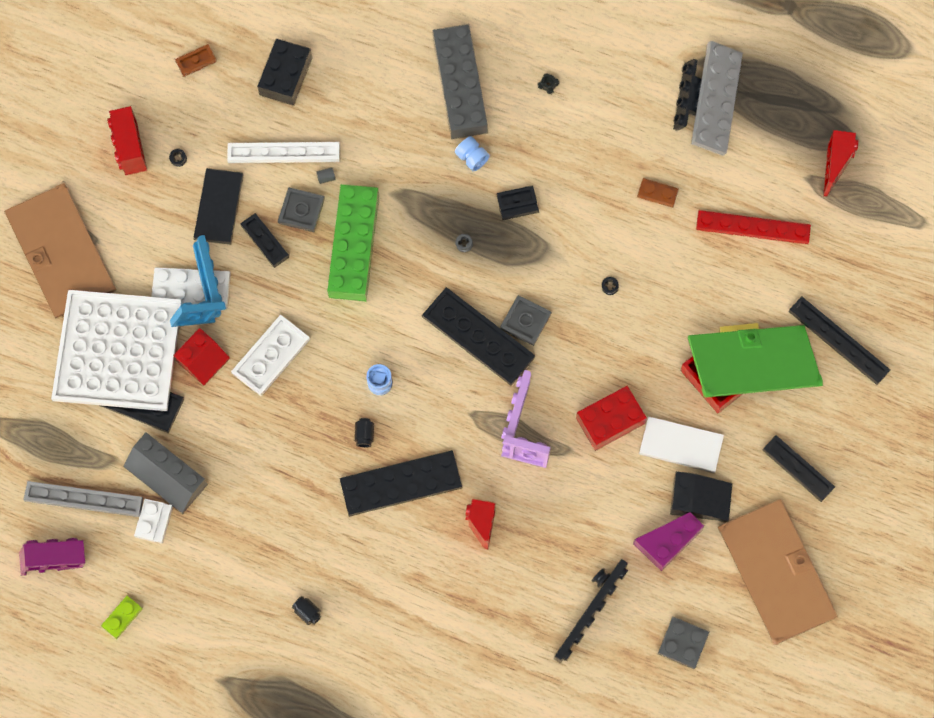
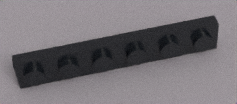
M802 296L789 309L790 314L876 385L890 372L891 369Z
M623 559L619 561L554 656V660L561 664L563 659L565 661L569 659L573 653L571 648L574 643L577 645L584 637L582 632L585 627H591L595 621L593 616L596 611H602L606 605L604 600L607 595L612 596L618 587L615 585L618 579L623 580L629 571L626 569L628 565Z

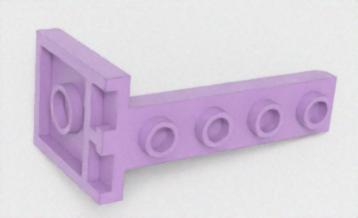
M524 370L523 376L519 375L516 385V387H519L518 393H514L511 404H514V408L509 410L506 421H509L508 428L504 427L501 438L504 440L501 456L547 468L550 447L541 442H529L523 437L514 438L531 378V372Z

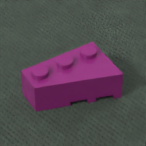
M689 512L636 538L633 545L662 572L702 532L704 525Z
M68 538L66 541L58 542V539H49L43 543H38V540L27 541L19 552L21 576L27 575V571L38 570L39 573H45V570L51 569L62 571L83 568L85 565L84 540Z

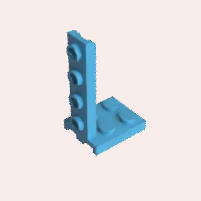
M205 235L199 236L197 242L193 244L205 301L199 304H192L190 302L182 304L170 319L171 327L215 323V318L220 317L221 310L226 309L225 302H222V297L218 293V280L214 276V263L210 259L209 243L206 242Z

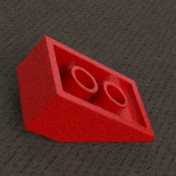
M833 130L827 148L823 196H828L848 166L851 158L855 157V151L858 150L859 140H855L856 133Z

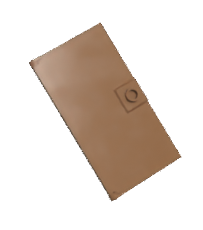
M65 183L4 211L55 319L65 314L68 290L100 293L116 291V287L109 277Z
M781 499L718 527L774 646L838 617Z

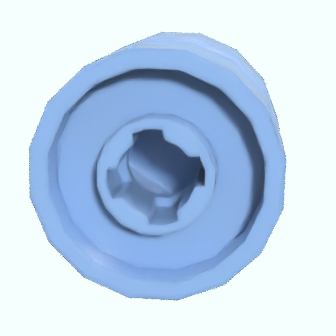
M472 136L464 139L455 150V154L462 161L466 160V165L473 172L480 169L490 157V154L483 147L479 148V143Z
M376 364L368 369L366 379L369 390L375 395L387 394L392 388V375L388 367Z

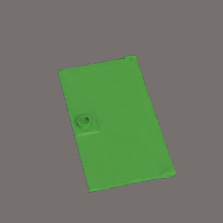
M804 325L688 336L705 398L823 386V380Z

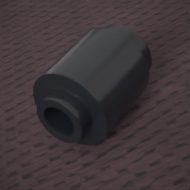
M360 418L359 421L355 422L354 441L357 447L368 448L374 442V423L369 418Z
M303 596L298 598L292 606L295 610L294 613L307 625H315L322 617L320 615L321 610L312 601Z

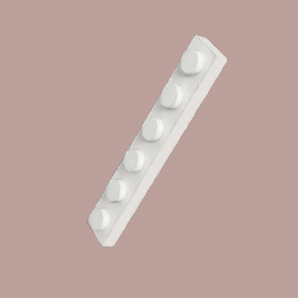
M228 143L227 161L228 163L340 162V143Z

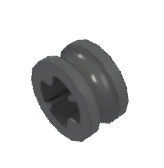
M461 234L456 238L455 244L460 252H468L472 249L473 242L469 235ZM463 239H466V242L469 241L466 247H463L462 244L459 245Z

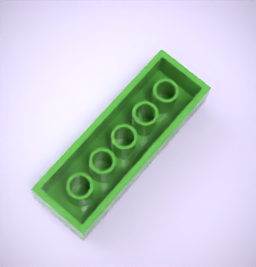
M343 184L340 186L327 289L329 298L367 301L379 201V191L376 187Z

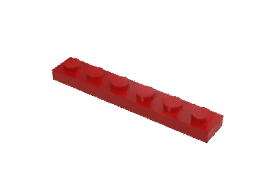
M698 210L696 230L808 245L811 224Z

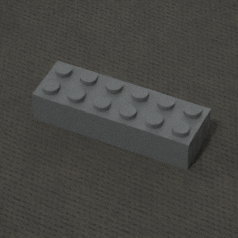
M469 24L433 30V41L451 139L488 134V124Z

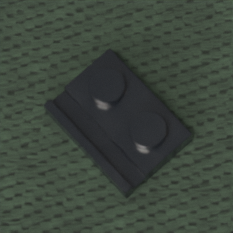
M533 185L496 193L502 221L539 213Z

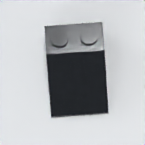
M676 471L670 515L683 516L690 512L696 518L729 522L733 483L698 474Z

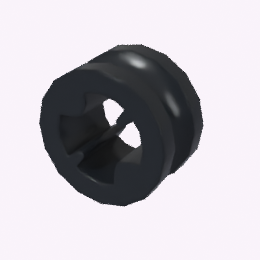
M174 149L170 152L169 159L174 166L181 167L186 163L187 157L183 150ZM181 154L182 160L175 162L174 156Z
M614 277L605 278L602 282L603 292L607 295L616 294L619 289L617 279ZM608 282H613V286L616 287H612V290H608V287L605 286V284L608 285Z
M602 568L592 579V582H596L597 586L601 587L611 574L605 573V569Z

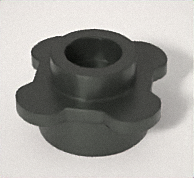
M548 73L543 75L541 82H538V88L544 89L548 94H553L554 88L559 85V80Z

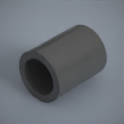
M333 167L316 171L319 184L336 180Z

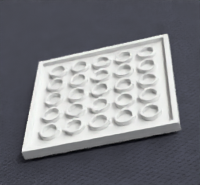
M68 290L51 397L52 401L167 411L175 360L173 355L176 352L179 326L171 327L170 319L182 305V300Z

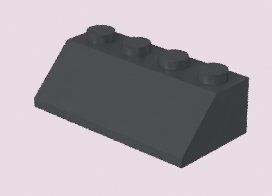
M146 432L133 446L123 466L182 514L208 485L201 475Z

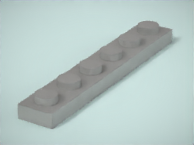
M27 481L24 501L140 517L143 497Z

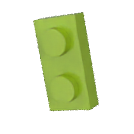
M126 596L103 622L101 627L118 639L143 608Z

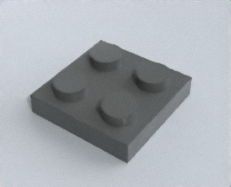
M288 187L278 224L315 233L325 197Z
M518 295L500 329L534 346L552 312Z
M672 617L658 655L695 670L710 632Z

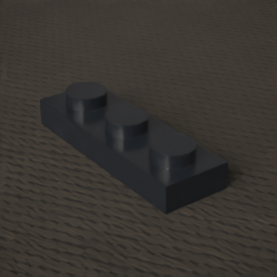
M256 213L240 223L241 227L273 268L289 258L288 253Z

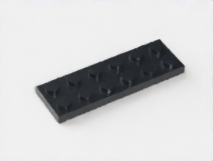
M447 287L422 314L426 321L510 386L513 385L519 375L524 372L535 358L532 352Z
M453 450L340 478L349 517L462 489Z

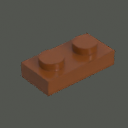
M208 44L175 59L183 77L217 62Z
M643 178L637 197L673 208L679 188Z

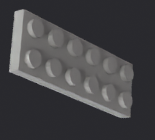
M710 41L707 44L691 144L723 156L727 154L743 53Z

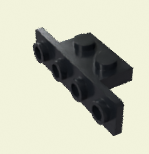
M697 59L685 62L682 67L683 73L679 84L680 91L676 102V115L673 120V130L676 131L687 126L689 113L696 116L702 81L701 78L695 76Z

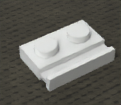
M144 499L134 534L135 538L163 544L173 506Z

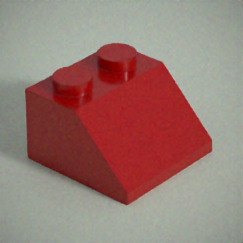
M201 328L173 355L176 362L203 386L230 359L221 347Z
M472 499L471 504H467L466 520H469V527L483 548L488 549L496 503Z

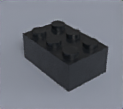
M276 38L257 86L259 96L294 106L312 60L311 49Z

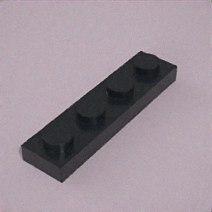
M777 435L763 448V452L820 502L835 488L832 483Z

